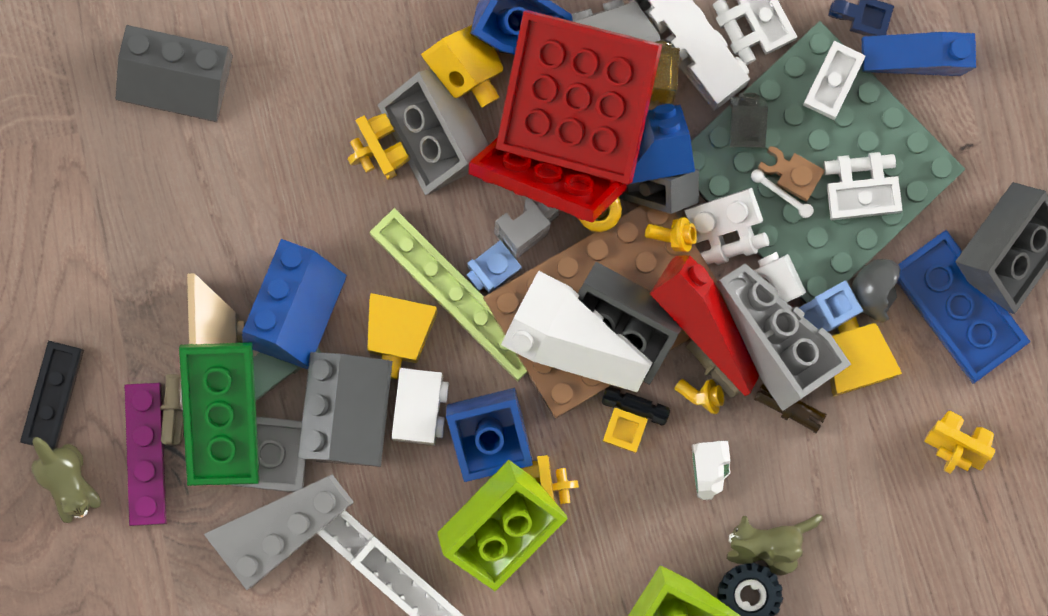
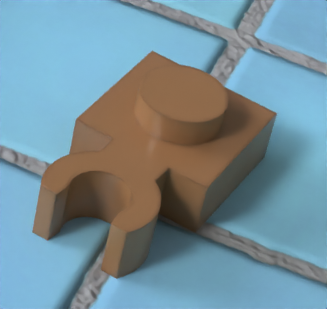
M770 146L767 153L775 157L776 164L768 166L761 162L758 169L762 170L766 175L777 174L781 176L776 185L807 202L825 170L796 153L793 154L789 162L784 159L780 149Z

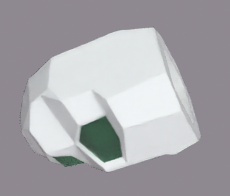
M728 441L692 445L697 497L702 500H711L714 495L723 491L724 479L730 474Z

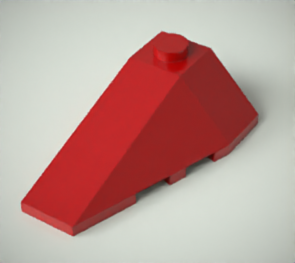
M676 255L669 262L650 295L746 397L755 386L759 373L732 316L707 270L690 255Z

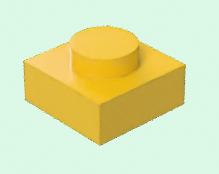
M614 407L602 442L636 453L648 419Z

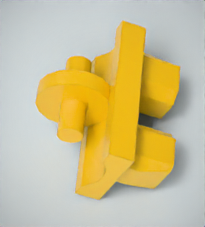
M386 113L374 116L368 120L365 115L356 119L355 121L369 146L364 147L359 138L353 139L350 144L355 152L347 159L350 165L353 166L361 163L365 172L368 173L375 169L370 159L372 156H375L387 180L397 176L395 170L403 166L410 158L401 142L383 150L379 140L395 132Z
M948 411L940 421L936 422L928 432L924 442L937 448L936 456L947 461L944 466L945 472L951 474L956 466L966 471L972 466L981 471L995 453L996 449L991 447L994 433L983 427H976L970 437L960 431L964 422L962 416L952 411Z
M548 455L537 456L538 461H532V466L521 468L534 477L538 483H541L543 489L554 501V492L558 491L560 504L571 503L569 490L579 488L577 480H567L566 468L555 469L557 483H552Z

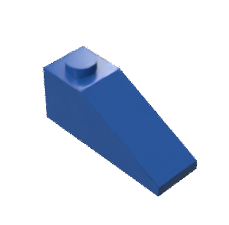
M929 32L864 36L861 38L862 54L865 55L862 63V72L962 76L976 68L975 33Z

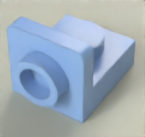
M500 240L475 260L471 259L467 263L470 272L466 276L478 291L484 288L490 294L518 273L522 266Z

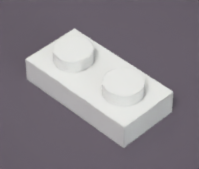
M834 41L803 106L835 120L864 61L865 55Z

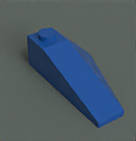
M480 0L476 7L470 33L500 52L515 55L523 11L529 10L569 21L573 19L571 13L550 0Z

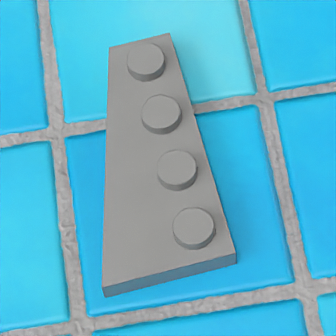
M332 474L204 535L241 584L248 590L351 506L354 501Z

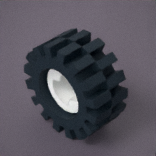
M755 563L742 564L732 568L723 576L718 586L717 599L741 616H775L779 613L780 605L783 603V589L777 580L778 577L769 571V568ZM747 585L752 590L758 589L760 593L759 601L753 606L748 601L742 602L740 598L741 590Z

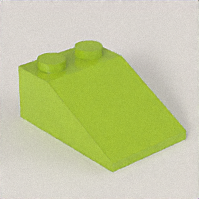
M660 565L628 616L741 615L691 580Z

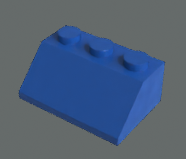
M281 239L242 330L243 343L252 342L253 350L308 369L310 352H317L347 275L314 250Z

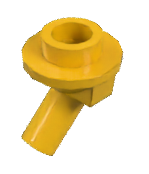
M681 217L672 221L671 229L648 224L645 230V237L671 243V248L674 251L689 252L692 244L696 243L697 233L695 225L690 223L686 217Z
M681 379L674 388L691 403L701 405L711 414H717L720 406L724 405L723 389L720 385H716L712 379H708L700 391L684 379Z

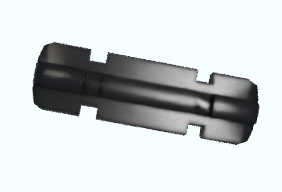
M613 387L605 389L602 398L603 405L611 408L616 406L620 410L646 419L650 418L652 419L651 422L659 425L667 423L670 415L669 407L661 404L653 405V401L627 392L622 394L620 393L621 390Z

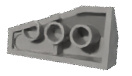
M743 264L717 281L718 287L759 376L782 411L851 365L831 334L822 327L818 329L803 317L805 313L797 306L792 308L778 296V290L748 265Z

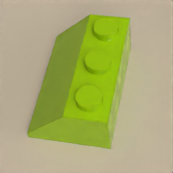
M508 460L437 532L443 556L493 591H496L568 518L534 477Z

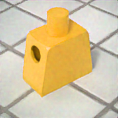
M472 25L442 38L424 51L421 56L454 98H459L472 91L480 106L484 108L500 98L490 80L503 72V65L495 48L470 33Z
M371 293L369 299L367 349L370 354L382 356L381 359L393 361L391 379L398 380L402 360L412 363L418 362L437 316V307Z
M855 316L837 327L839 334L832 337L851 365L830 379L833 397L896 378L902 374L876 323L859 327Z

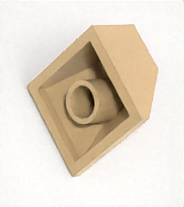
M195 273L187 274L189 344L243 342L242 330L245 326V321H239V315Z

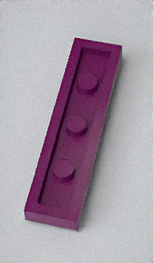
M125 384L129 526L167 524L164 444L161 442L163 411L160 410V406H162V384Z

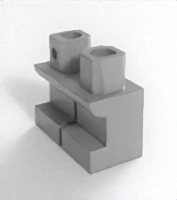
M527 197L523 214L515 220H512L507 213L502 215L495 221L494 234L503 242L514 258L517 259L548 235L551 222L559 217L560 210L547 207L538 201L533 202L532 199Z

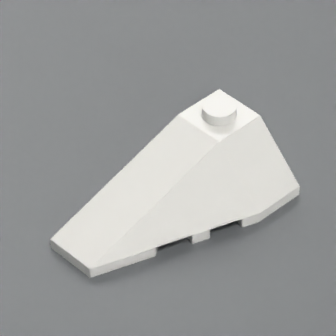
M538 271L501 345L533 362L638 392L653 362L622 334L613 332L603 322L604 317L596 310L592 312L578 299L579 294L570 286Z

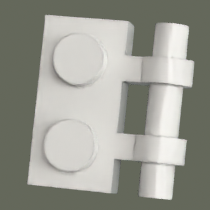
M718 0L713 4L718 15L716 20L720 28H725L732 41L730 47L733 53L739 55L745 65L756 60L751 50L752 46L759 43L764 54L767 55L797 39V35L778 0H736L738 5L731 9L726 0ZM744 16L753 31L746 36L743 35L737 23V20Z
M880 152L869 153L868 157L850 159L849 155L837 156V160L824 161L825 175L839 174L840 177L839 183H829L827 185L831 220L902 212L898 176L884 178L883 169L896 167L894 154L881 155ZM870 170L871 179L853 181L852 172Z
M752 188L684 210L689 222L695 225L697 233L696 243L709 239L711 249L700 252L707 265L727 263L731 257L741 254L749 256L757 253L758 249L769 246L767 234L764 232L754 235L751 228L752 225L763 221ZM737 230L740 240L725 245L722 235Z

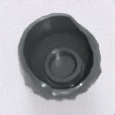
M873 260L859 271L851 287L863 309L862 313L881 323L889 320L887 311L897 298L895 284L899 279L901 269L893 260Z

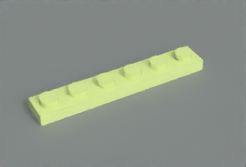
M394 208L369 232L370 235L518 382L527 373V370L515 352L501 345L505 335L484 301V296Z

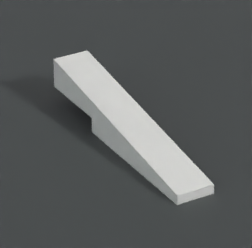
M346 510L317 533L409 616H464Z

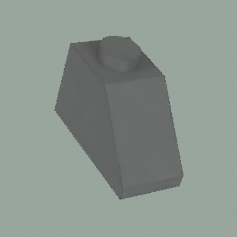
M695 169V172L627 184L626 190L619 198L666 213H675L699 203V169Z

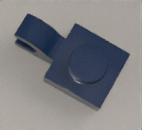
M834 0L831 3L828 16L839 20L852 21L851 32L865 36H880L887 33L894 5L878 0H858L857 5L846 0Z

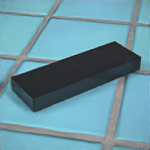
M48 340L20 443L33 446V439L39 437L52 450L58 447L84 353L83 349Z

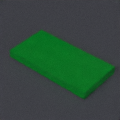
M252 342L181 344L179 346L187 486L259 484Z

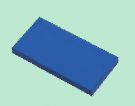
M945 230L898 264L901 270L897 284L971 383L974 384L1029 344L1030 340L1008 311L969 284L955 262L962 250L949 232Z

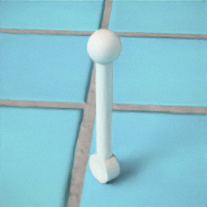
M756 169L751 173L753 182H761L796 207L801 217L809 218L813 214L814 209L810 204L800 203L768 180L762 170Z

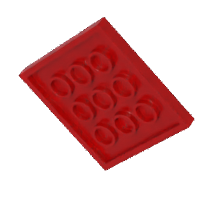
M529 10L523 11L496 149L629 185L634 177L663 44Z

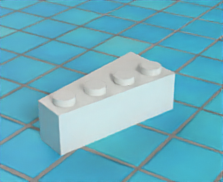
M629 0V3H638L659 33L661 40L658 42L663 44L662 47L714 111L748 85L750 80L747 75L750 73L749 69L739 57L734 58L727 48L728 44L723 36L712 28L704 13L693 0Z

